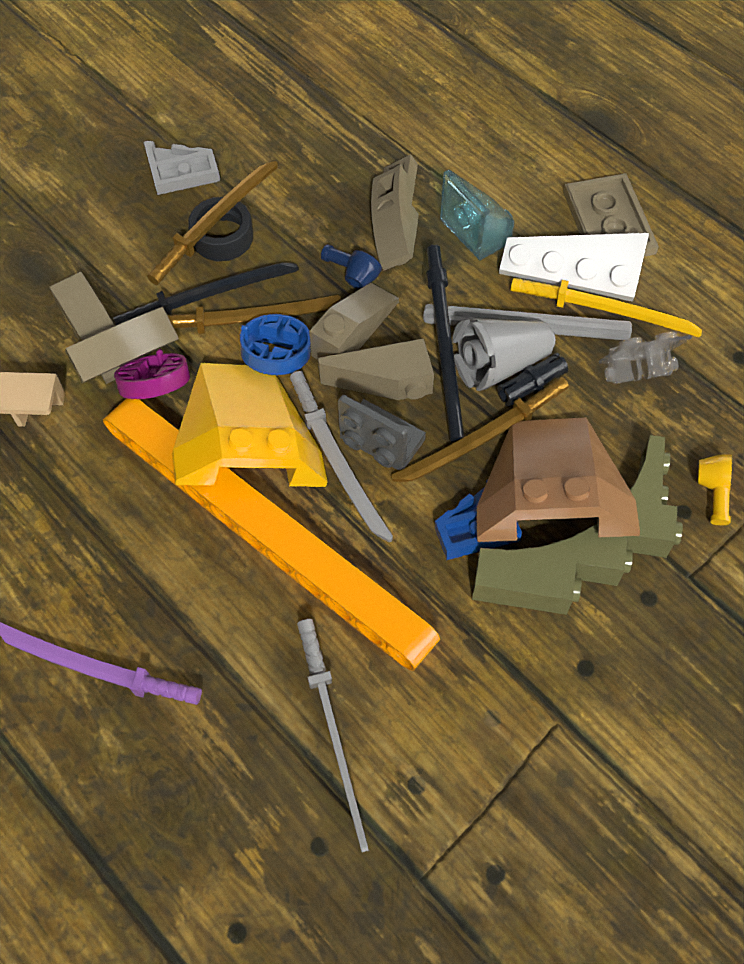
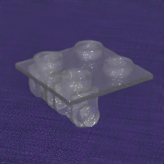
M673 331L656 335L655 340L642 343L641 337L620 341V346L609 349V354L599 360V364H609V367L605 368L604 371L606 381H613L614 384L633 380L639 381L642 375L645 379L671 375L673 371L678 370V360L676 357H671L670 351L692 339V335L678 337L677 332Z

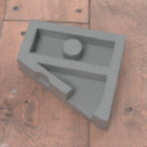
M153 141L144 142L157 195L220 181L212 149L188 148L173 144L171 149L156 148Z

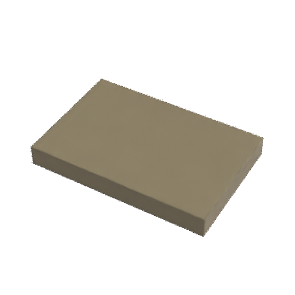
M626 173L564 185L563 193L580 235L649 233L644 256L657 254L658 243Z

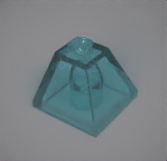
M450 169L444 172L440 219L479 261L505 247L507 238L512 237L515 222L510 212L503 209L494 199Z

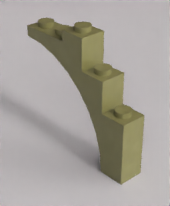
M649 436L641 455L637 480L630 490L636 500L640 536L598 537L596 524L572 538L543 547L517 550L480 548L472 600L567 615L572 601H579L582 581L617 586L623 574L629 573L631 570L633 553L667 558L672 547L680 544L683 524L677 521V506L666 505L669 488L667 485H663V475H667L669 470L670 453L665 452V437Z

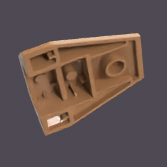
M586 417L520 421L509 428L477 505V542L517 541L518 520L596 517L598 537L640 536L636 500Z

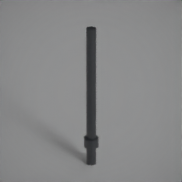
M431 245L427 247L429 270L426 272L427 286L432 290L449 436L451 442H457L464 438L445 289L448 286L447 270L442 266L440 246Z

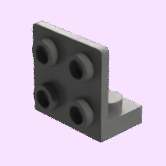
M342 395L338 400L340 438L350 448L354 450L361 449L372 455L384 467H393L399 471L406 468L425 441L426 432L365 399L358 403L346 395Z

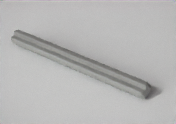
M427 304L424 307L423 320L425 323L436 324L433 304ZM448 306L451 326H456L461 320L478 318L542 321L553 330L555 335L626 341L630 339L632 333V323L630 321Z

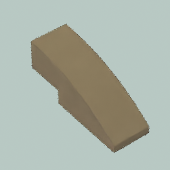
M82 272L49 287L56 304L72 327L79 342L115 326ZM117 369L101 375L106 384L115 380L114 373Z
M161 307L71 345L65 349V352L83 384L168 345L179 338L164 308Z

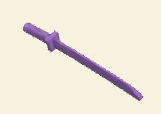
M0 622V636L6 644L91 677L130 688L135 696L143 697L145 692H150L154 695H161L195 705L200 701L201 688L177 684L176 682L165 681L160 678L155 679L143 668L138 667L135 672L43 641Z

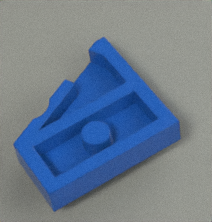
M483 488L474 496L468 494L459 502L455 509L448 510L435 520V531L446 560L480 552V548L492 549L521 541L522 531L518 522L517 541L477 542V505L484 491Z

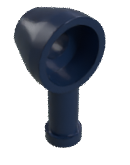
M329 244L325 245L322 249L321 259L323 261H331L347 267L345 280L356 289L360 290L373 282L382 271L381 264L374 257L363 251L356 250L351 255L337 250Z

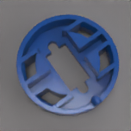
M269 314L257 317L241 327V357L246 365L263 374L284 375L295 372L308 362L311 355L309 329L303 322L288 315ZM263 342L285 346L292 349L288 350L274 346L272 352H269V345L263 344Z

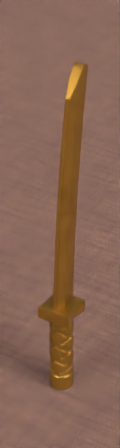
M277 161L264 164L255 169L212 207L183 237L176 233L173 236V249L147 275L148 280L154 285H158L165 278L164 276L171 271V268L173 269L177 262L181 260L183 255L186 254L192 257L195 253L193 246L232 207L278 168Z
M335 295L272 306L204 312L203 307H196V314L167 316L173 328L197 327L198 334H205V326L246 323L263 315L282 314L297 316L327 311L331 306L340 302L341 297Z
M559 377L551 385L549 384L543 390L537 392L535 396L530 397L526 402H523L521 398L514 401L513 409L452 445L392 474V481L408 482L421 478L508 430L512 425L520 421L531 420L535 410L540 409L544 404H547L569 388L568 382L565 378Z

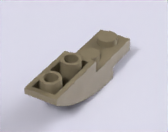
M411 154L385 167L383 174L373 178L371 197L372 224L379 262L384 271L396 265H403L413 258L419 213L412 206L418 163Z

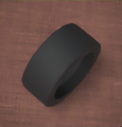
M213 197L197 205L188 218L189 230L223 197ZM238 202L219 220L235 222L240 225V228L234 234L225 238H212L204 235L194 245L197 253L206 259L217 262L230 261L240 257L250 248L253 242V227L251 214L244 204Z

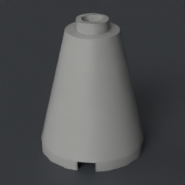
M478 318L461 320L456 325L453 334V343L458 342L459 353L454 354L455 365L466 386L469 388L476 387V391L485 390L523 370L525 367L549 356L555 345V334L542 321Z

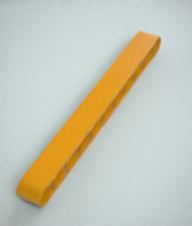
M126 398L103 419L104 425L119 441L175 485L172 452L179 430L141 400ZM219 467L215 485H176L406 669L414 671L439 642L440 636L430 624L227 467Z

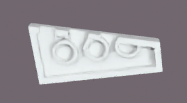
M649 233L508 237L499 274L561 286L562 280L569 281L568 288L633 301Z

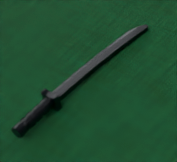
M282 262L205 284L165 298L163 291L156 293L158 301L156 300L155 302L117 315L113 319L117 326L161 307L164 308L167 315H172L171 310L242 286L297 272L299 267L294 263Z

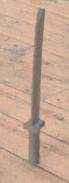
M296 371L292 373L290 380L296 394H298L300 403H302L303 410L306 412L304 414L306 427L308 430L312 428L330 465L370 531L383 540L392 542L393 535L366 496L326 424L324 409L319 410L317 408L318 406L313 399L314 397L308 383H306L303 372Z
M305 619L298 622L297 626L299 634H301L300 638L305 651L306 661L309 665L308 669L311 675L308 677L310 689L318 687L361 852L369 851L326 685L332 683L330 671L325 672L326 668L322 661L323 657L319 649L318 638H316L317 634L313 619Z

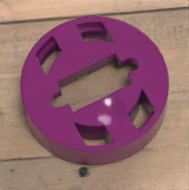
M158 349L155 355L138 358L124 364L115 371L114 378L120 396L128 399H146L161 396L181 388L190 380V373L186 358L183 355L163 353L161 349Z

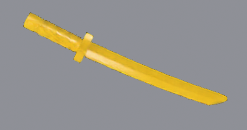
M513 278L511 291L557 299V307L563 308L564 303L569 302L635 318L696 337L702 335V330L688 320L614 299L568 289L569 281L562 280L560 287L519 278Z

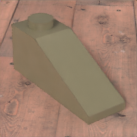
M370 283L331 306L309 331L312 357L318 360L320 357L358 351L399 303V298Z
M424 339L318 358L320 383L324 385L395 400L419 399L433 393L434 372Z

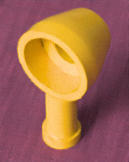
M722 454L699 460L698 484L714 490L713 515H711L710 523L714 525L724 526L731 523V517L729 516V492L732 455Z

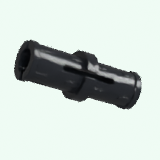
M555 353L535 366L529 365L525 367L517 377L497 387L498 396L509 407L519 398H523L532 392L536 394L543 390L544 385L548 384V382L568 372L566 360L563 356L560 357L559 353Z

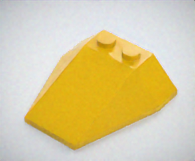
M200 363L172 452L175 485H215L219 467L286 468L289 486L326 487L327 477L322 452L276 375L257 372L248 365Z

